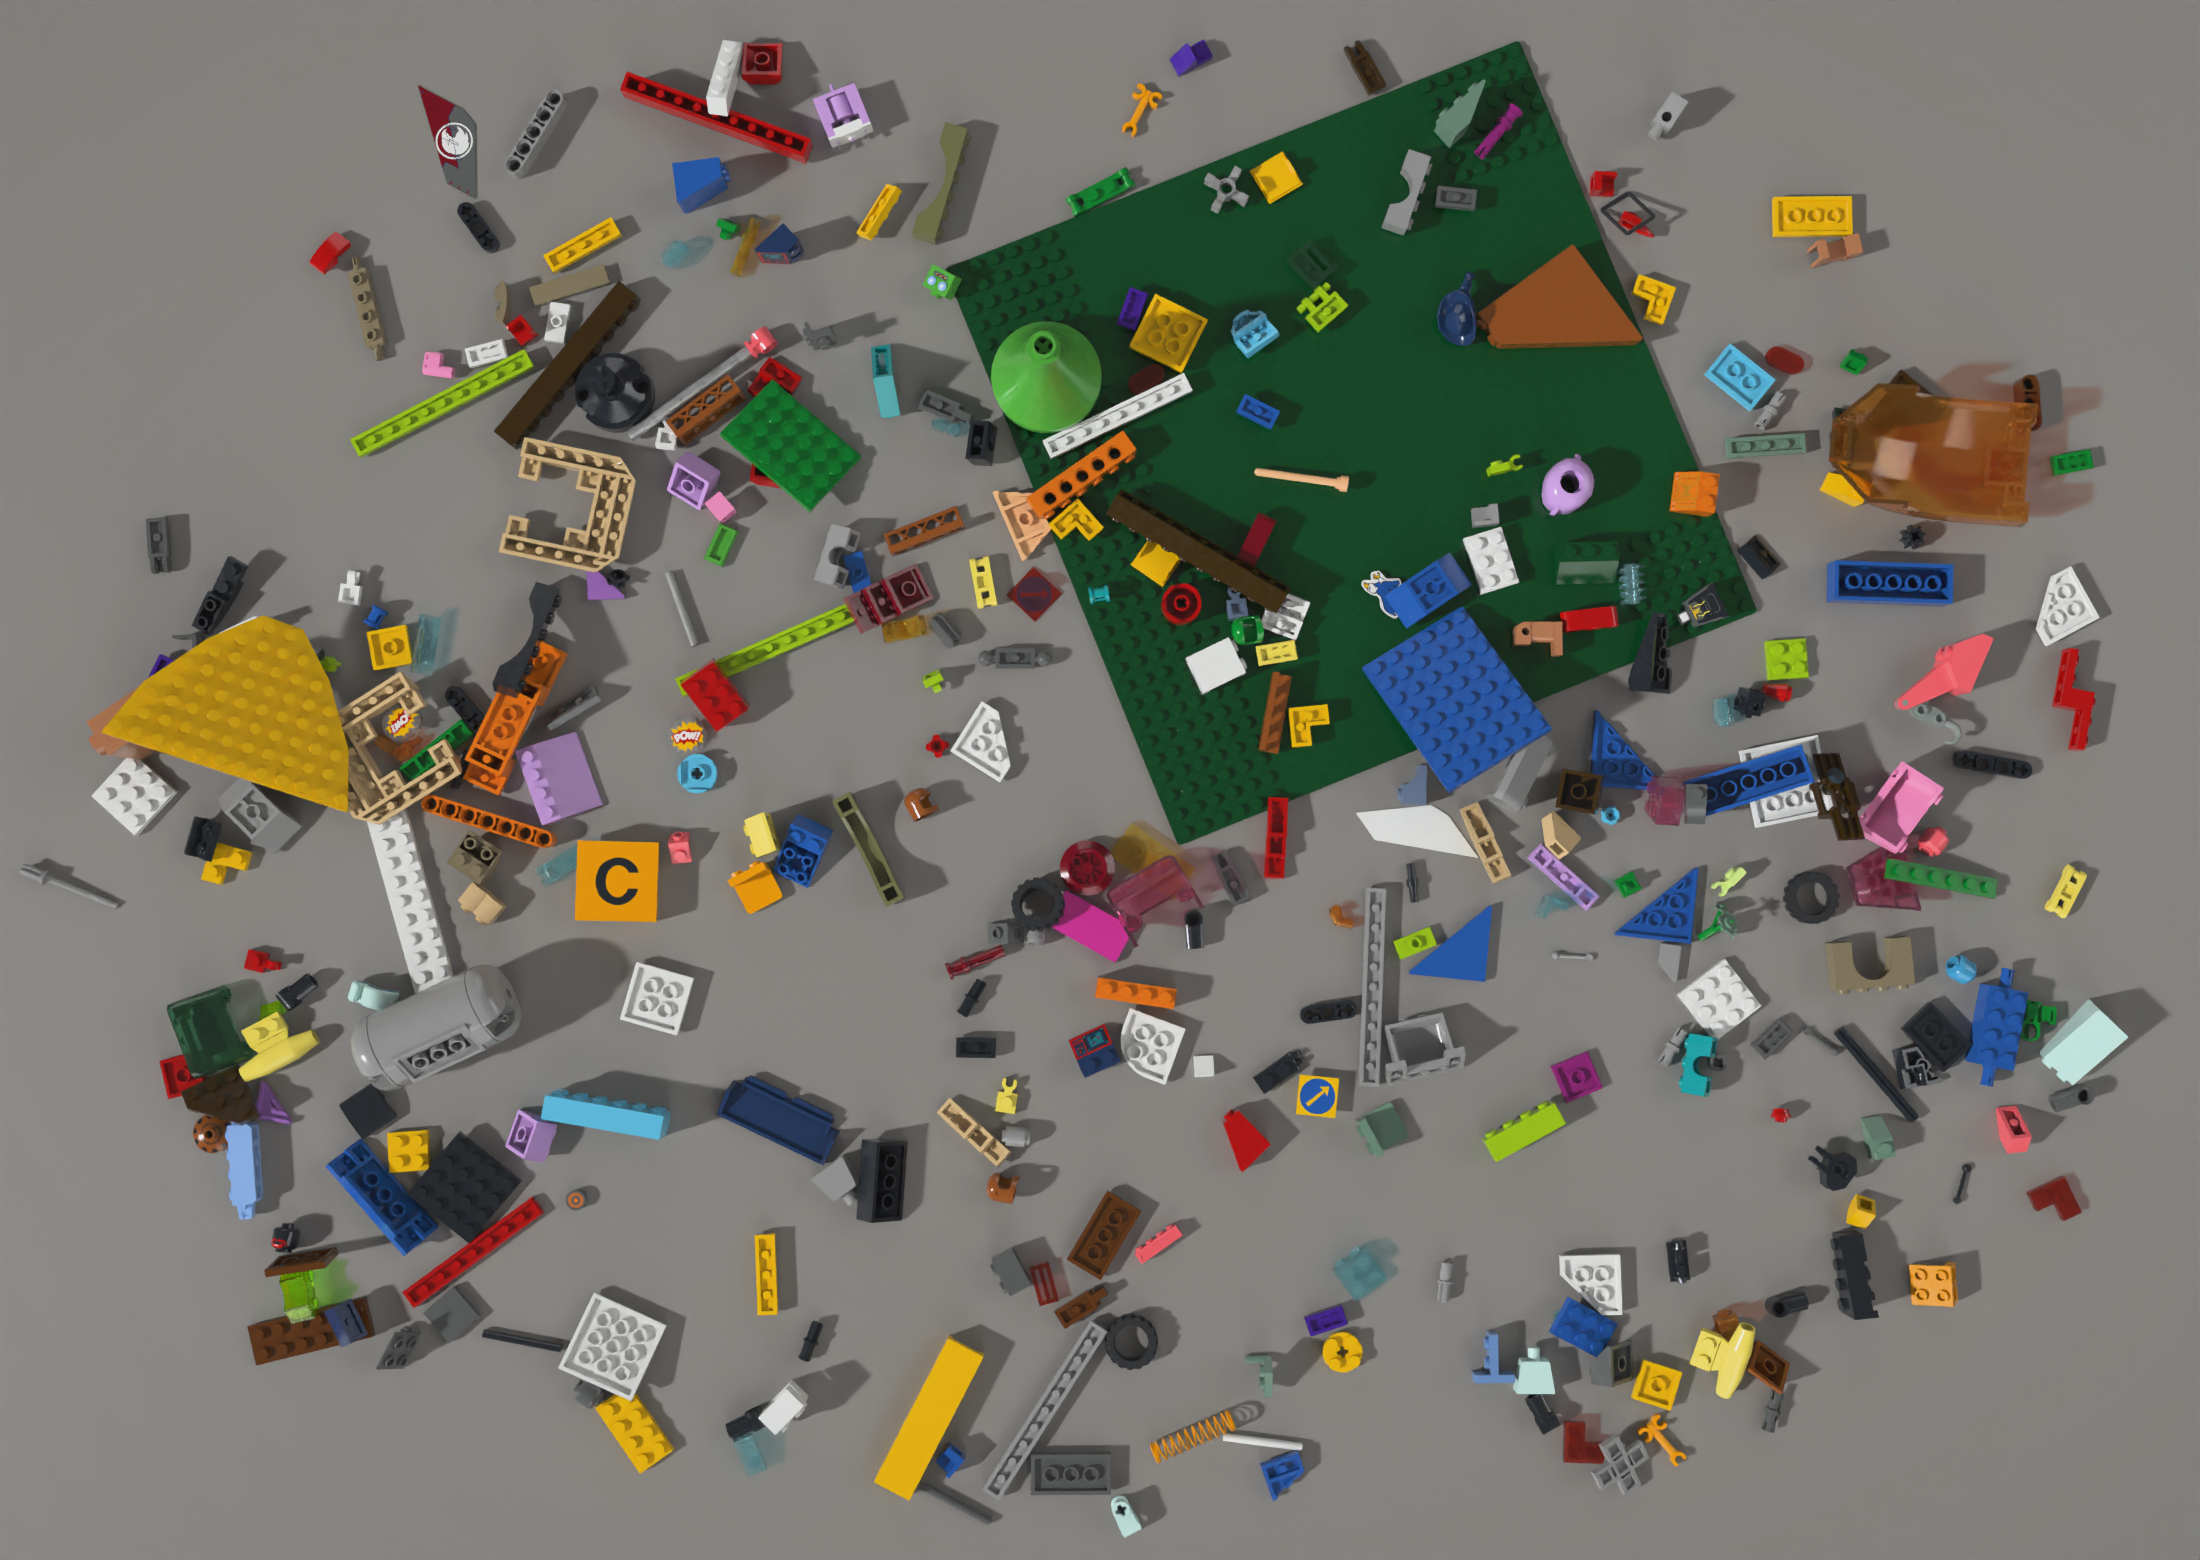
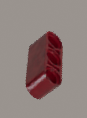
M1259 512L1237 557L1255 566L1277 520Z

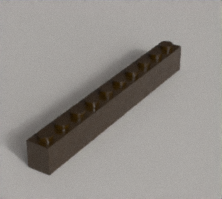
M618 281L494 432L516 450L519 447L521 448L524 437H528L531 432L533 433L539 428L540 421L550 415L554 404L560 402L565 396L564 392L576 383L582 368L602 352L603 345L613 339L614 332L618 327H622L626 323L628 315L638 309L639 302L641 301L640 298Z
M1123 489L1116 494L1106 513L1111 516L1113 521L1121 522L1130 531L1140 533L1147 541L1157 543L1164 551L1174 553L1181 561L1191 563L1200 572H1206L1214 580L1227 584L1231 590L1244 594L1248 600L1261 604L1269 612L1277 614L1292 589Z

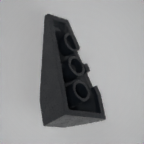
M1652 613L1630 670L1628 679L1630 691L1670 694L1672 670L1668 668L1667 657H1670V650L1666 648V641L1669 638L1667 614Z

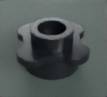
M613 570L610 573V578L607 579V584L624 588L625 583L630 580V576L623 570Z

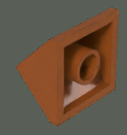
M1757 1340L1753 1344L1752 1354L1746 1370L1778 1394H1782L1790 1363Z

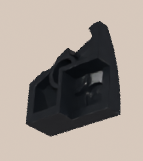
M1919 1046L1892 1050L1900 1089L1942 1082L1940 1076H1936L1931 1070L1932 1065L1924 1058Z

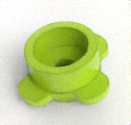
M325 656L322 660H319L324 671L336 672L337 666H341V662L336 661L334 657Z

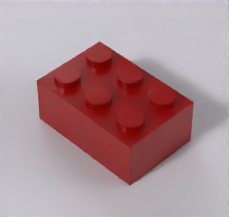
M714 658L682 680L680 684L716 732L749 710L750 705Z

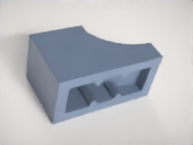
M1417 765L1413 778L1407 784H1401L1400 788H1397V800H1400V804L1426 805L1427 765Z

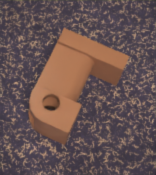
M1859 233L1844 236L1841 240L1826 243V239L1817 240L1807 249V253L1818 251L1819 258L1811 264L1812 269L1820 265L1855 258L1863 253Z
M1522 622L1513 629L1512 646L1550 643L1551 657H1560L1563 655L1562 622Z

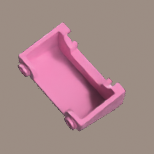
M1902 761L1859 818L1865 838L1895 854L1898 851L1902 853L1909 844L1906 842L1907 837L1933 803L1935 805L1939 803L1944 796L1941 794L1944 788Z

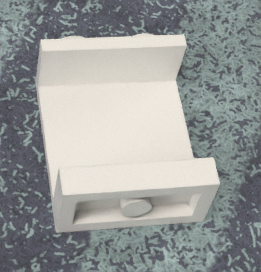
M1229 637L1185 659L1202 695L1246 673V663L1243 658L1239 659L1236 653L1239 651L1234 640L1230 641Z

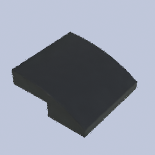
M372 1083L339 1104L344 1115L362 1139H365L397 1116L396 1112L385 1101V1095L374 1087Z

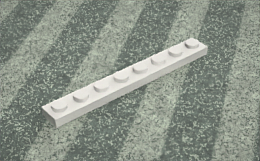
M1180 374L1043 440V444L1050 458H1056L1191 393L1192 388L1185 374Z

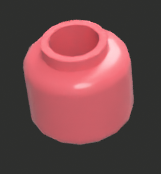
M1940 827L1926 828L1918 839L1919 850L1930 857L1940 855L1949 843L1946 831Z

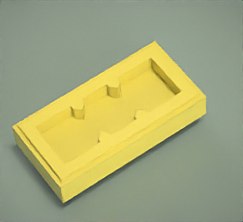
M1295 640L1255 647L1258 666L1298 660Z

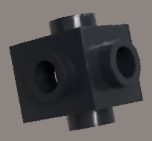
M1739 687L1733 709L1740 712V716L1745 718H1752V715L1760 717L1765 706L1766 694L1757 689Z

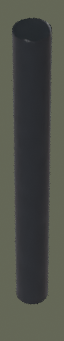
M485 1329L482 1334L483 1338L561 1352L563 1344Z

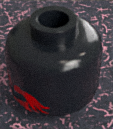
M282 1223L281 1227H276L273 1230L271 1246L275 1248L276 1252L291 1253L292 1250L298 1247L300 1230L294 1228V1224Z

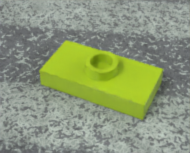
M1429 926L1392 941L1400 960L1437 945Z

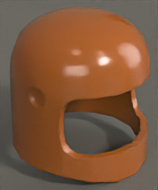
M926 788L914 789L905 797L904 804L914 822L940 811L938 805H931L929 801L931 793Z
M1000 1172L992 1174L987 1183L988 1197L996 1202L1013 1204L1020 1176L1013 1175V1178H1005Z

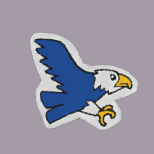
M1374 571L1370 575L1372 580H1363L1361 585L1366 592L1379 598L1380 607L1385 614L1396 619L1398 617L1384 596L1400 586L1401 580L1399 578H1386L1380 571Z

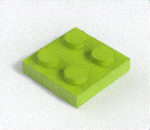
M1806 638L1764 642L1767 681L1809 677Z

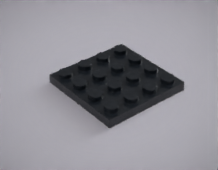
M460 1131L409 1190L407 1195L466 1242L470 1243L522 1180Z

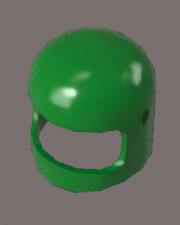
M1259 615L1238 617L1232 623V637L1237 644L1262 643L1264 628Z

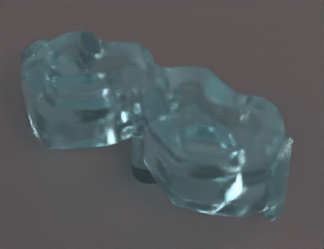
M942 419L932 421L934 430H938L941 433L946 432L954 437H958L961 434L960 428L956 424L948 426Z

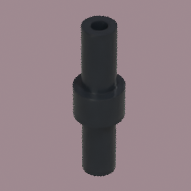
M468 750L463 752L461 758L462 774L453 779L452 788L459 789L462 778L468 768V761L464 760Z
M1407 863L1408 879H1406L1407 887H1409L1411 903L1419 902L1417 892L1419 883L1415 874L1414 863Z

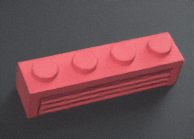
M1170 1224L1166 1227L1165 1231L1158 1232L1154 1239H1148L1144 1246H1138L1135 1249V1255L1143 1264L1183 1235L1176 1224Z

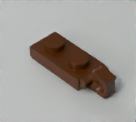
M1104 1286L1095 1291L1093 1288L1087 1289L1056 1309L1054 1313L1066 1329L1096 1310L1102 1304L1100 1299L1108 1295V1292Z

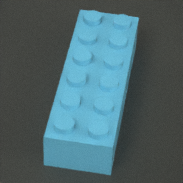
M557 1089V1091H552L545 1095L541 1119L657 1140L667 1136L671 1111H666V1107L655 1106L654 1108H648L647 1104L639 1102L631 1105L627 1104V1100L622 1099L608 1101V1097L605 1096L591 1098L588 1097L587 1093L583 1092L569 1094V1090Z

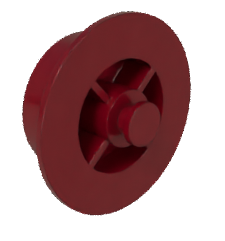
M1090 840L1079 841L1071 845L1061 858V878L1065 885L1077 894L1086 896L1098 894L1109 886L1114 877V859L1109 850L1098 842Z

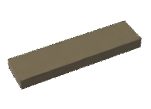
M602 264L529 287L534 305L537 308L551 302L610 285L611 283L606 267Z

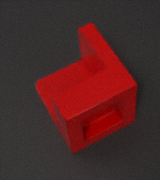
M1594 171L1590 177V196L1612 197L1614 195V180L1617 178L1618 172Z
M521 314L506 325V328L522 347L539 336Z

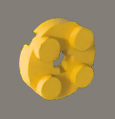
M1336 1331L1328 1336L1329 1338L1326 1339L1322 1346V1355L1326 1364L1332 1370L1349 1372L1360 1365L1363 1351L1359 1340L1347 1331ZM1342 1346H1344L1345 1350H1348L1343 1357L1337 1354V1351Z

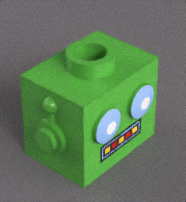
M932 264L922 286L930 289V294L939 299L943 296L952 300L962 279Z

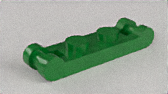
M1124 167L1117 173L1090 187L1068 196L1065 200L1072 207L1074 217L1086 213L1134 188L1136 183L1130 178L1128 168ZM1120 179L1124 181V184L1121 186L1117 182ZM1082 200L1084 205L1079 206L1078 201Z

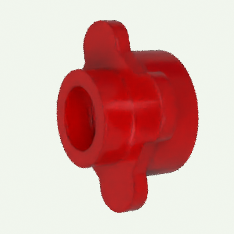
M935 734L930 743L926 744V750L933 752L936 758H940L944 750L949 748V743L943 741L940 735Z

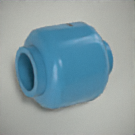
M1956 955L1949 958L1946 962V974L1959 984H1966L1975 979L1977 966L1965 956Z

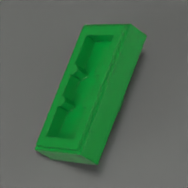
M2091 449L2049 457L2053 476L2094 468Z

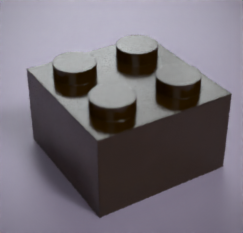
M1562 768L1555 807L1598 815L1605 776Z

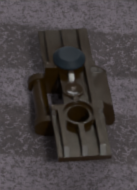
M1813 754L1820 782L1810 784L1809 789L1814 795L1819 812L1817 814L1818 819L1832 820L1838 841L1865 839L1857 813L1861 808L1854 782L1850 781L1849 777H1846L1840 754ZM1821 791L1825 795L1832 796L1834 805L1829 810H1826ZM1847 812L1849 817L1845 818L1841 814H1846Z

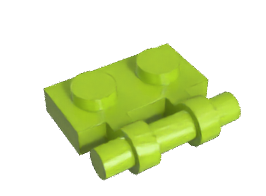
M1327 282L1314 289L1315 292L1308 298L1305 297L1297 307L1298 312L1301 314L1306 309L1309 310L1310 314L1305 319L1318 333L1348 307V304L1336 291L1330 296L1326 293L1331 288ZM1321 298L1323 302L1318 307H1315L1313 303Z

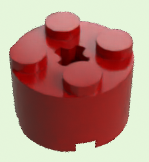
M1184 583L1169 587L1162 598L1161 610L1163 615L1169 622L1176 625L1191 623L1197 618L1201 610L1199 592L1193 586ZM1182 600L1185 601V608H1184V607H1181V608H1178V607H1177V606H1178L1177 601H1178V602H1181Z

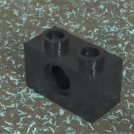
M971 420L965 459L973 465L992 466L998 428L989 421Z

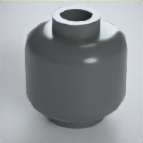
M581 1380L574 1389L576 1392L575 1400L589 1409L594 1406L598 1407L606 1394L603 1388Z

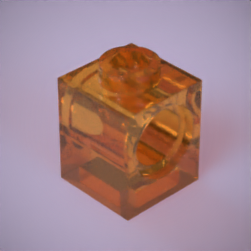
M1721 1309L1717 1311V1314L1712 1315L1717 1333L1722 1334L1729 1342L1740 1323L1735 1312L1729 1309Z

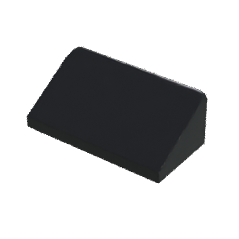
M1756 535L1737 550L1761 579H1765L1781 565Z

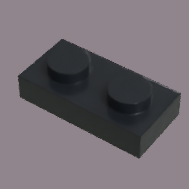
M956 1037V1057L996 1058V1038Z

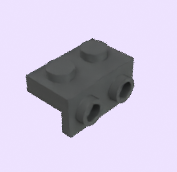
M804 323L806 329L802 331L808 346H813L814 350L821 348L822 350L832 348L834 344H837L830 327L813 332L809 323Z

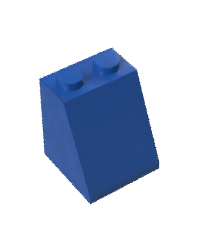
M719 157L672 163L677 202L684 214L690 213L728 189L727 182H730L729 170L726 169V164L722 163Z

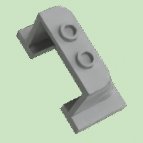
M1443 1012L1429 1016L1423 1014L1411 1020L1402 1019L1397 1023L1385 1026V1034L1392 1063L1385 1066L1387 1086L1464 1068L1466 1055L1464 1046L1453 1048Z

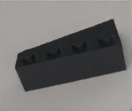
M1856 1230L1832 1233L1833 1239H1831L1830 1243L1835 1254L1833 1267L1837 1271L1835 1285L1840 1297L1837 1300L1839 1310L1854 1320L1879 1318L1878 1310L1874 1311L1872 1300H1876L1875 1294L1868 1285L1871 1274L1868 1267L1864 1264L1868 1259L1863 1234Z

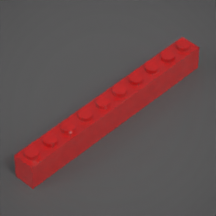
M626 72L620 88L622 94L627 99L807 164L813 149L812 141L808 137L731 109L728 116L708 114L707 100L630 72Z

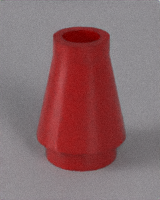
M1763 683L1761 692L1784 703V701H1790L1792 686H1788V683Z

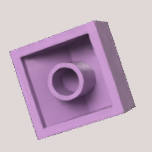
M687 451L676 461L667 491L700 511L716 487L721 471Z
M518 1109L505 1147L524 1160L545 1163L558 1125L552 1121L541 1119L539 1115Z

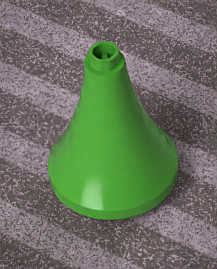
M1035 322L1017 329L1001 344L992 364L991 382L999 407L1015 424L1033 432L1055 433L1075 426L1090 413L1101 389V366L1095 349L1080 332L1070 326L1057 322Z

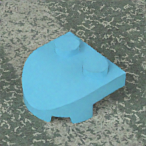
M1246 310L1239 313L1233 320L1231 333L1234 342L1247 358L1280 336L1279 332L1268 321L1266 314L1262 311L1250 312Z

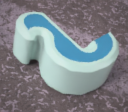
M355 980L351 984L348 999L352 1002H358L367 1008L381 1010L398 1002L400 994L397 991L383 990L369 983Z

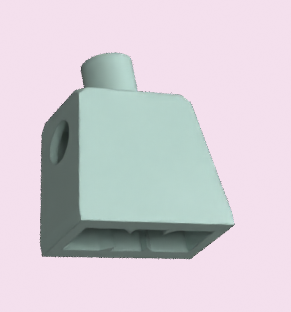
M1529 1346L1528 1357H1519L1517 1360L1515 1383L1513 1384V1390L1517 1394H1555L1550 1361L1545 1357H1540V1347Z

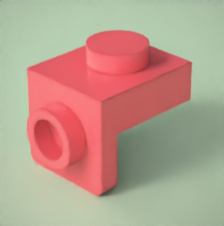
M679 831L670 834L668 847L672 864L692 862L689 832L683 833Z

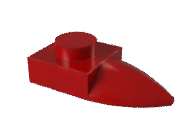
M1624 211L1617 222L1631 230L1639 225L1642 219L1634 212ZM1645 225L1635 231V233L1643 236L1655 237Z

